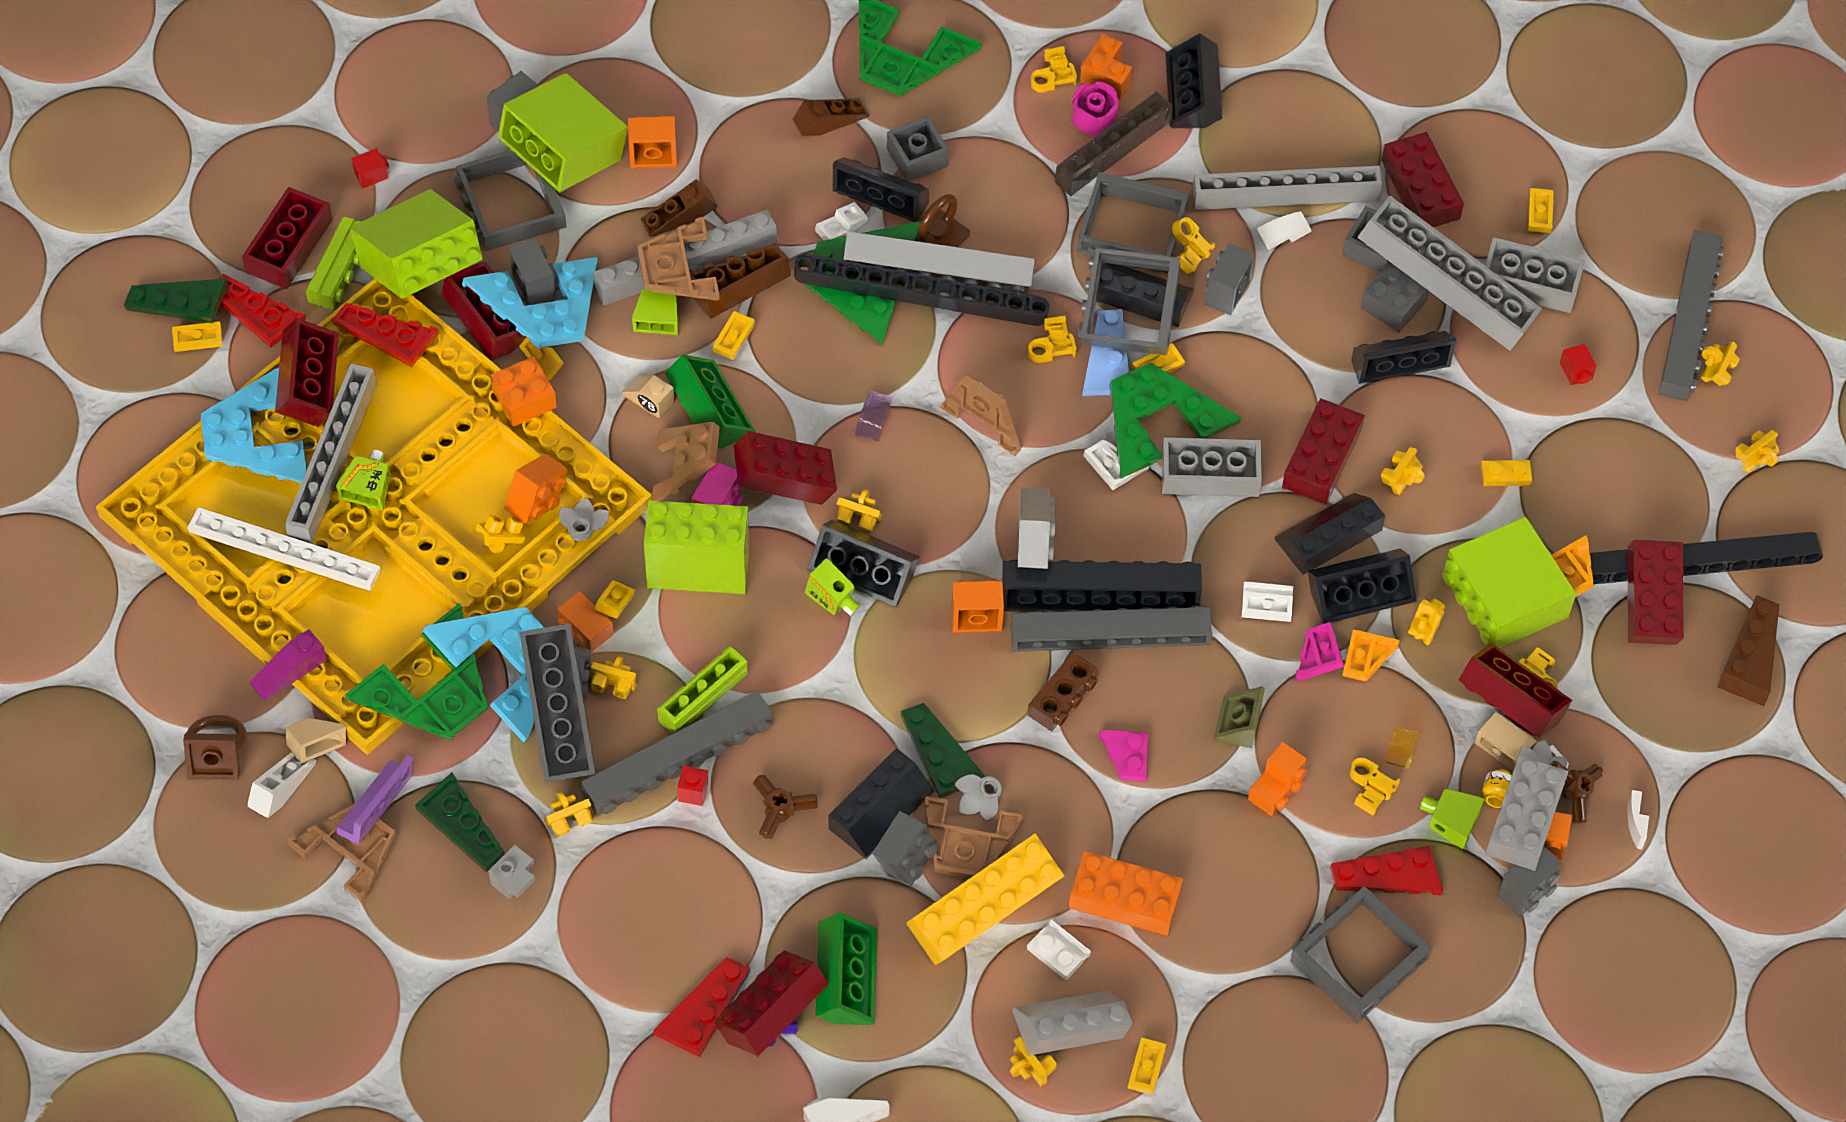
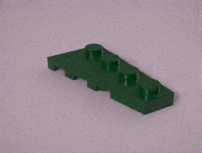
M224 278L131 285L124 307L129 311L213 323L229 283Z
M925 703L901 711V718L939 799L959 792L960 790L957 789L955 783L966 775L973 774L981 779L986 777Z
M450 773L415 804L416 810L486 873L505 855L504 850L489 827L482 820L477 809L470 802L468 795L461 788L453 773Z

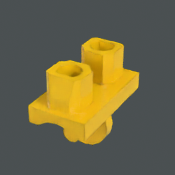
M1734 341L1726 346L1713 344V347L1707 346L1704 348L1702 356L1706 360V367L1701 376L1704 382L1713 380L1718 386L1726 385L1730 382L1731 375L1726 369L1734 368L1740 360L1734 353L1737 348Z
M1758 430L1751 438L1752 445L1750 447L1743 443L1736 447V458L1742 461L1745 472L1750 473L1757 466H1762L1763 464L1774 466L1778 462L1777 432L1771 430L1765 434Z
M1410 447L1407 452L1396 451L1392 459L1393 466L1396 467L1395 470L1385 468L1382 471V482L1392 487L1393 494L1400 496L1407 484L1412 485L1413 482L1421 483L1425 478L1422 471L1423 465L1420 464L1416 457V448Z
M866 489L862 491L861 495L852 494L851 500L858 503L840 497L837 501V506L839 507L838 522L850 525L854 514L862 516L858 527L867 532H872L876 522L881 523L883 515L880 514L881 511L866 506L874 507L876 504V500L869 498L870 491Z
M489 515L486 523L477 524L476 530L484 534L485 545L489 546L491 552L500 553L508 543L524 542L525 536L520 532L524 522L514 515H509L506 523H504L505 521L501 516Z
M1434 598L1430 602L1423 599L1410 624L1408 633L1416 639L1421 638L1424 644L1429 646L1445 613V604Z
M617 656L615 662L606 661L605 665L593 662L591 666V689L602 693L605 691L607 684L615 686L613 695L626 699L630 691L635 692L636 673L630 672L631 667L623 665L624 658Z
M560 791L556 793L558 801L551 803L550 806L553 811L558 808H562V810L550 814L544 819L546 826H551L557 837L571 831L566 821L567 818L574 816L579 828L592 822L589 810L591 803L589 799L569 806L568 804L576 801L574 794L565 797L563 792Z
M1021 1036L1014 1040L1016 1046L1013 1048L1016 1055L1010 1059L1014 1065L1010 1069L1011 1075L1013 1077L1022 1075L1025 1080H1028L1032 1075L1041 1087L1047 1083V1076L1056 1069V1062L1049 1054L1038 1061L1035 1055H1028Z

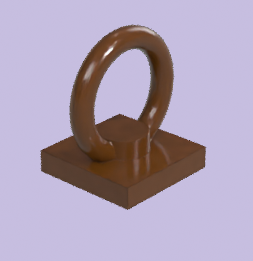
M946 194L938 198L917 221L920 224L916 242L958 247L970 236V230L954 219L958 206L957 198L954 195ZM946 204H948V208H947V211H946V212H944L943 210H941V208H942L943 206H945Z
M211 715L197 720L188 728L183 738L188 778L239 779L238 750L245 743L247 735L244 725L239 720L226 715ZM225 725L233 728L236 734H201L198 732L208 726Z

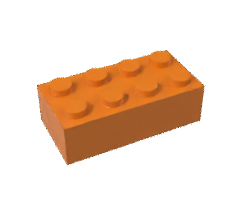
M1084 851L1070 894L1069 909L1168 936L1181 894L1183 878Z

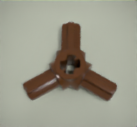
M1553 761L1550 764L1551 766L1568 771L1561 794L1566 800H1571L1573 822L1577 824L1585 823L1587 821L1585 799H1588L1589 795L1593 792L1594 782L1602 777L1603 768L1593 764L1585 771L1568 770L1558 761Z
M759 775L753 781L755 788L765 798L763 803L766 806L764 812L767 816L759 830V834L765 839H772L780 822H784L790 815H794V811L816 809L818 807L816 794L792 796V792L788 793L781 788L776 789L765 775Z

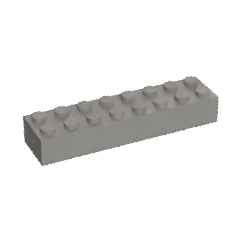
M1391 196L1386 199L1357 237L1509 351L1518 342L1542 309Z

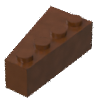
M776 243L748 251L742 257L732 256L725 258L726 262L716 265L709 263L703 265V269L694 272L691 269L689 270L691 280L716 277L719 300L693 297L710 319L791 276L788 257Z
M1756 595L1724 669L1718 688L1765 706L1771 689L1780 604Z

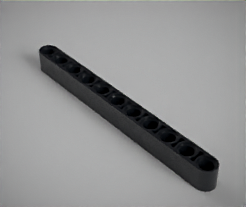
M810 254L799 255L794 265V278L802 284L1032 326L1043 325L1050 309L1048 300L1040 296ZM801 267H807V268H809L810 270L804 271V270H801L800 268H801ZM829 271V272H832L833 274H831V275H826V274H824L823 272ZM851 275V276H855L856 278H855V279H849V278H847V276ZM870 280H877L880 283H872ZM894 284H900L903 287L897 288ZM918 288H923V289H925L926 291H925V292H920V291H918L917 289H918ZM945 292L949 296H942L940 293ZM963 297H970L973 300H965ZM987 301H993L996 304L990 305L987 303ZM1016 305L1019 309H1013L1010 306ZM1038 309L1043 313H1036L1033 310Z
M1815 532L1683 544V576L1812 564L1820 561L1823 558L1818 534ZM1627 549L1590 553L1593 585L1628 581Z

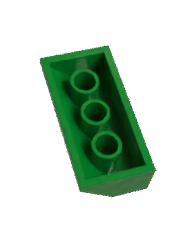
M682 354L665 372L670 381L669 385L673 387L678 395L680 404L690 416L691 423L694 425L714 422L720 427L718 448H724L736 443L747 431L756 432L714 360Z
M841 912L818 921L817 966L829 985L816 997L815 1016L832 1024L872 1025L875 1024L877 928Z

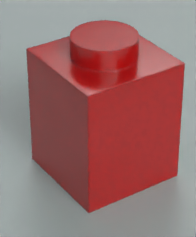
M377 148L351 158L353 172L362 189L388 179L387 169L390 168L385 155H380Z
M1586 344L1564 349L1562 352L1560 365L1570 385L1585 384L1593 379L1597 366Z
M689 766L682 767L677 786L678 802L703 806L709 784L708 770Z

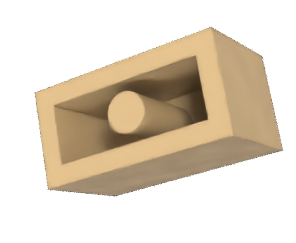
M1495 712L1478 731L1475 744L1514 771L1521 747L1526 746L1532 749L1537 740L1527 731L1521 730L1514 725L1506 716Z

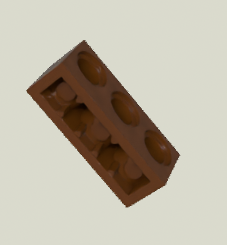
M1073 652L1029 703L1028 716L1051 732L1057 725L1062 726L1068 717V712L1072 708L1076 709L1082 702L1084 693L1087 690L1090 692L1097 684V667ZM1076 674H1081V675H1083L1084 677L1079 678V677H1076L1075 675H1076ZM1066 691V692H1068L1069 694H1068V695H1062V694H1060V692ZM1046 709H1053L1054 712H1051V713H1050V712H1046L1045 710H1046Z

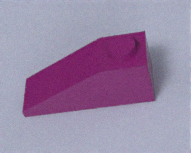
M310 629L306 630L289 641L250 681V685L264 702L325 662L327 659L324 646Z

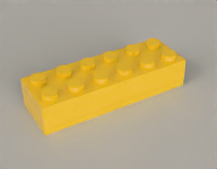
M1033 834L913 917L906 924L934 965H937L1064 877V874L1037 835Z

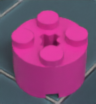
M1095 82V84L1091 85L1085 83L1078 87L1073 95L1072 124L1080 131L1096 138L1102 137L1104 133L1109 132L1115 126L1118 117L1119 100L1115 89L1103 82Z

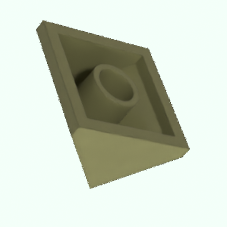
M1261 686L1224 695L1214 736L1217 741L1252 748L1265 688Z

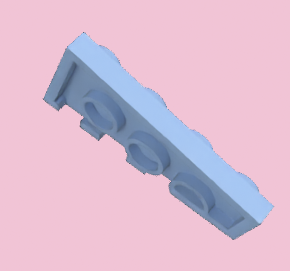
M1122 309L1099 310L1094 335L1125 338ZM1091 347L1082 396L1110 395L1109 384L1111 380L1129 372L1126 350Z

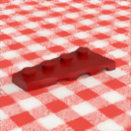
M225 274L218 278H226L229 283L220 305L270 348L282 340L283 330L295 318L306 320L305 314L299 311L295 312L289 309L287 305L281 302L277 303L261 292L256 293L250 290L249 286Z
M345 303L332 319L333 325L411 368L439 335V328L432 326L426 328L420 326L418 322H405L398 320L393 315L387 314V316L376 314L375 310L350 303Z
M1430 846L1335 862L1330 865L1335 888L1338 891H1359L1365 886L1369 891L1383 890V893H1394V891H1409V894L1430 892L1433 895H1442L1443 893Z
M726 957L653 1030L654 1035L700 1057L717 1029L714 1021L733 1002L749 975L750 968Z

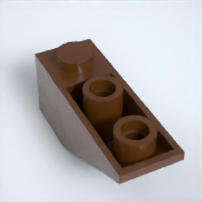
M859 98L804 100L793 117V121L802 136H818L868 118L869 114Z
M696 179L642 217L641 221L649 237L652 238L684 224L687 225L695 222V219L706 216L717 208L718 205L710 190Z

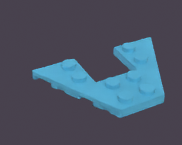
M597 257L553 264L556 272L555 280L564 300L524 306L509 271L463 278L462 285L464 287L468 286L480 296V300L490 305L492 310L502 319H508L517 326L516 330L523 336L528 337L530 342L537 348L583 341L594 282L593 272L596 270Z
M279 367L201 413L205 456L207 460L214 462H224L232 467L238 465L251 469V472L265 476L274 475L283 481L288 479L302 483L307 471L303 440L254 447L250 412L275 408Z
M526 607L427 625L422 631L455 667L460 665L490 639L519 671L522 677L493 701L490 706L520 740L525 742L529 738L534 723V716L520 632L544 628Z

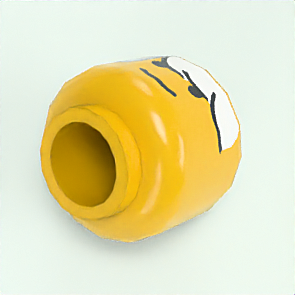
M1504 769L1494 770L1485 777L1481 792L1488 805L1494 808H1501L1512 777L1509 771Z

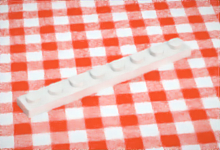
M199 507L188 526L190 533L369 591L372 590L381 572L378 565Z

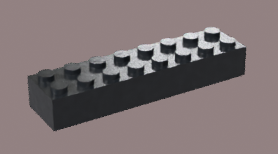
M1017 559L1003 561L1001 581L1003 584L1004 611L1067 612L1069 610L1092 611L1094 609L1108 611L1119 608L1138 610L1145 607L1165 609L1167 607L1190 608L1192 606H1200L1202 593L1201 563L1189 561L1183 563H1169L1166 561L1157 563L1134 561L1128 563L1119 561L1095 562L1092 560L1070 562L1068 560H1060L1058 562H1048V569L1018 567Z

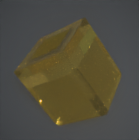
M1395 726L1386 763L1410 769L1419 732Z

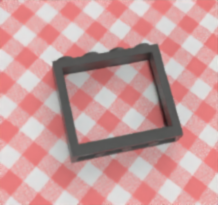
M512 150L456 166L458 176L454 177L456 187L463 191V194H461L464 207H469L470 209L468 216L473 219L474 225L478 229L476 230L479 244L483 243L486 251L566 228L565 212L555 188L534 170L551 215L488 233L468 182L528 165Z
M1099 172L1078 237L1077 252L1084 253L1085 255H1094L1096 247L1173 257L1178 240L1174 236L1173 231L1171 232L1165 255L1089 237L1102 194L1177 212L1175 221L1185 217L1189 193ZM1151 269V270L1156 271V272H1160V271H1161V272H1166V273H1168V271H1165V270Z
M1095 247V254L1090 256L1088 266L1089 269H1092L1091 278L1087 277L1085 283V291L1088 292V298L1082 302L1081 314H1085L1084 323H1079L1078 336L1081 337L1082 345L1167 355L1181 259ZM1102 263L1169 271L1158 343L1091 334Z
M1365 886L1358 892L1356 890L1351 892L1345 900L1346 903L1340 908L1338 906L1333 908L1325 922L1322 924L1318 922L1314 925L1306 939L1300 938L1291 948L1293 951L1290 960L1357 1024L1429 959L1432 950L1421 937ZM1362 904L1413 952L1358 1001L1311 958L1307 952Z

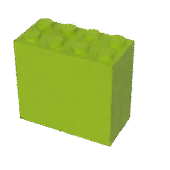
M564 73L504 103L498 138L557 191L562 192L621 161L628 126L579 85L576 80L567 73Z
M431 189L350 227L360 267L401 299L483 260L473 219Z
M648 500L644 536L647 588L746 594L749 562L748 506Z
M1526 516L1450 549L1442 574L1445 584L1454 591L1457 603L1460 606L1463 605L1467 611L1470 623L1476 625L1483 643L1486 645L1493 643L1499 648L1569 618L1576 596L1575 590Z

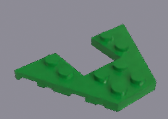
M859 0L860 80L900 97L982 48V42L941 26L922 58L916 57L883 43L899 18L900 9L878 0Z
M920 222L864 232L862 234L916 241ZM846 236L817 242L813 255L843 260ZM829 271L823 272V273L826 274V275H831V274H833L832 272H829ZM851 275L847 276V278H849V279H855V278H856L855 276H851ZM805 284L809 290L817 293L826 303L829 302L838 309L842 316L850 322L857 324L860 330L866 331L878 341L879 345L883 346L895 309V301Z
M1151 362L1111 380L1109 384L1110 395L1112 396V412L1114 413L1115 441L1117 442L1120 479L1146 468L1162 458V454L1139 422L1141 419L1171 405H1175L1196 437L1201 439H1207L1238 424L1241 420V417Z
M458 603L433 624L464 619L462 605ZM422 632L421 637L453 672L421 698L416 700L384 664L345 694L344 698L346 700L449 741L488 709L474 652L460 665L455 667L424 632Z

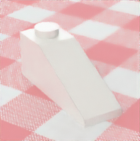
M291 752L252 783L247 806L269 818L283 807L316 765L317 760L311 759L301 763Z
M827 1098L821 1101L817 1099L811 1101L803 1108L805 1122H875L889 1116L888 1101Z

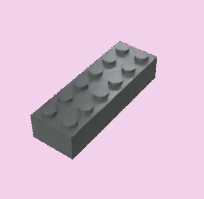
M568 623L521 631L520 638L545 783L597 774L572 624Z

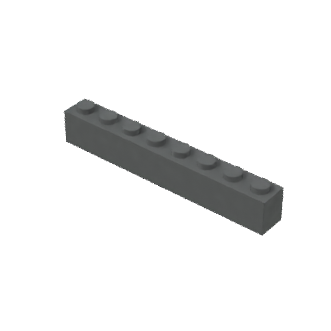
M1694 230L1689 246L1659 395L1687 401L1689 393L1695 392L1697 379L1693 377L1694 373L1698 374L1701 360L1697 359L1698 354L1702 355L1705 341L1701 340L1702 335L1706 336L1709 322L1705 321L1706 316L1710 317L1713 303L1709 302V298H1713L1717 284L1713 283V278L1717 279L1721 265L1717 264V259H1722L1724 246H1720L1722 236Z
M1192 606L1190 608L1167 607L1165 609L1145 607L1138 610L1119 608L1108 611L1102 609H1094L1092 611L1069 610L1067 612L1044 611L1042 613L1022 611L1011 615L1012 652L1210 645L1212 636L1210 608Z
M757 690L581 781L582 794L585 799H589L591 808L596 816L603 813L608 814L622 803L635 800L645 791L655 790L668 779L678 778L681 775L683 766L699 767L705 760L713 756L722 755L728 748L736 744H743L749 737L757 733L766 732L773 725V713Z

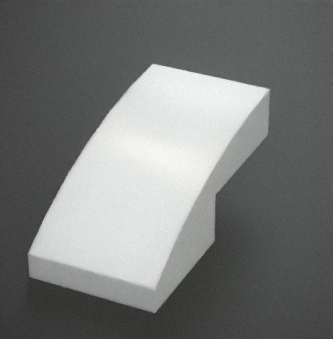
M853 202L837 209L834 217L816 224L815 232L823 240L844 237L847 231L854 232L868 221V216Z
M1301 211L1277 218L1257 228L1268 250L1288 239L1292 243L1312 231Z
M1632 790L1627 806L1628 826L1636 848L1642 850L1647 838L1649 816L1639 814L1642 792Z

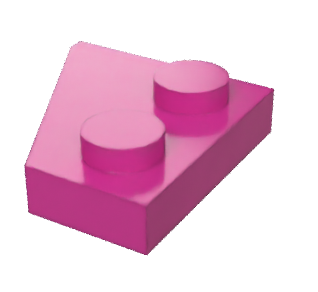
M1331 622L1307 629L1304 639L1305 645L1300 655V667L1296 671V677L1299 682L1344 667Z
M1100 729L1099 738L1103 741L1108 751L1107 754L1115 765L1120 780L1146 782L1148 733Z

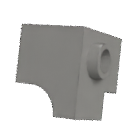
M514 845L488 871L490 884L509 900L513 896L518 898L535 881V876L529 872L534 865V859Z

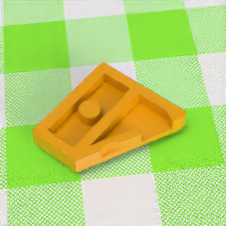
M1586 535L1551 555L1575 590V597L1594 587L1589 543Z
M1353 629L1342 676L1367 682L1398 649L1400 640Z

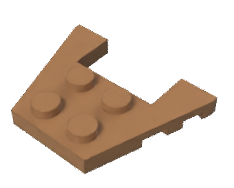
M704 217L695 219V222L688 226L684 224L678 227L677 231L666 236L662 234L637 246L645 291L719 300L716 277L691 280L684 243L707 240Z
M965 375L941 404L940 408L956 419L962 415L963 409L997 430L999 432L998 446L1016 456L1021 451V446L1006 400L1000 393L985 387L978 379Z
M708 422L666 428L658 431L657 448L662 452L675 446L676 449L673 477L653 486L651 501H663L670 494L675 496L681 491V486L688 480L694 482L716 465L720 428L716 423Z
M926 796L925 809L928 829L939 843L937 851L932 857L934 873L970 879L1001 857L1020 827L1023 814L1001 810L997 830L994 834L944 824L948 800Z
M353 804L330 816L328 821L306 829L307 832L300 836L289 838L287 843L303 858H306L322 841H325L360 869L343 885L344 890L362 903L396 837V832L382 820L378 819L359 845L337 834L338 825L355 805Z

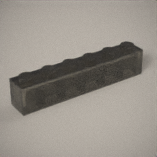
M1156 91L1056 166L1055 183L1068 195H1074L1094 180L1099 172L1103 173L1170 123L1173 105Z

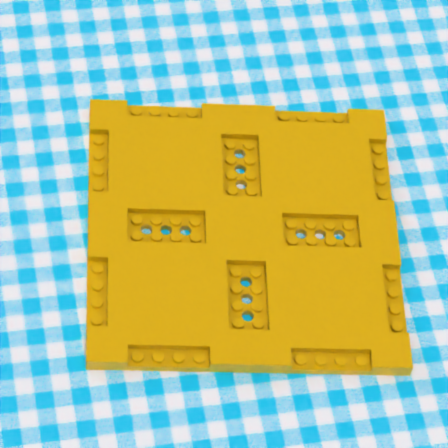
M375 278L319 323L318 326L339 333L333 405L350 363L374 369L376 387L337 483L355 457L360 456L369 459L373 450L381 451L385 454L383 463L389 465L390 482L383 510L339 499L337 487L335 486L312 543L316 546L324 545L329 550L380 566L381 572L371 591L190 533L188 526L199 507L288 536L285 522L301 486V483L288 479L283 481L274 475L265 476L251 472V469L238 465L232 467L224 462L207 460L201 421L96 506L98 515L130 545L135 544L190 593L203 610L264 664L269 663L289 641L310 629L324 646L327 660L292 683V685L326 714L332 722L344 724L346 727V737L367 756L401 727L404 722L346 700L344 697L347 692L384 664L410 694L418 700L453 672L421 637L422 630L427 625L435 623L458 603L462 605L464 618L523 607L532 612L548 597V591L614 533L619 535L647 511L648 500L652 498L651 493L552 411H548L513 427L492 391L490 375L501 369L414 296L409 295L401 299ZM345 303H350L375 310L376 314L384 316L389 314L396 316L401 321H414L426 328H430V326L439 328V335L411 368L333 325L332 319ZM280 356L239 390L278 368ZM275 408L250 412L254 447L302 440L303 444L312 442L315 444L313 448L304 449L306 468H308L327 420L319 427L275 413ZM461 425L470 426V429L465 432H461L457 428ZM290 428L298 430L294 435L286 434V431ZM451 440L452 444L444 447L440 445V442ZM544 454H547L568 469L565 477L566 484L560 492L558 506L553 511L550 510L543 514L539 519H534L527 524L523 523L520 531L525 536L523 543H508L507 546H504L502 552H491L489 546L485 545L484 534L478 532L476 526L478 523H486L489 515L501 516L505 521L504 523H506L509 515H512L504 509L515 471ZM425 455L435 456V458L429 462L422 460V458ZM584 498L590 501L595 512L608 510L609 517L606 525L602 529L594 531L591 537L584 541L572 539L568 528L562 525L559 519L561 507L573 510ZM579 529V530H577V531H578V532H582V531H585V530H584V529ZM424 543L432 545V548L426 551L421 550L419 547ZM440 558L450 560L446 565L436 563ZM459 572H463L467 575L462 580H456L455 578H453L454 575ZM282 576L291 578L286 584L278 582ZM490 639L474 652L476 659L494 645Z

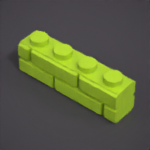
M345 216L342 217L306 289L307 300L310 304L321 305L324 308L333 310L338 302L341 303L345 295L344 288L346 284H351L354 278L353 270L356 265L359 266L350 227L362 221H355Z
M729 646L722 652V655L716 657L688 681L686 686L681 687L657 708L659 723L671 734L690 725L748 674L745 658Z

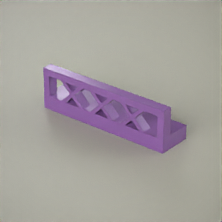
M407 755L401 764L390 760L338 825L337 834L359 845L412 777L414 758Z

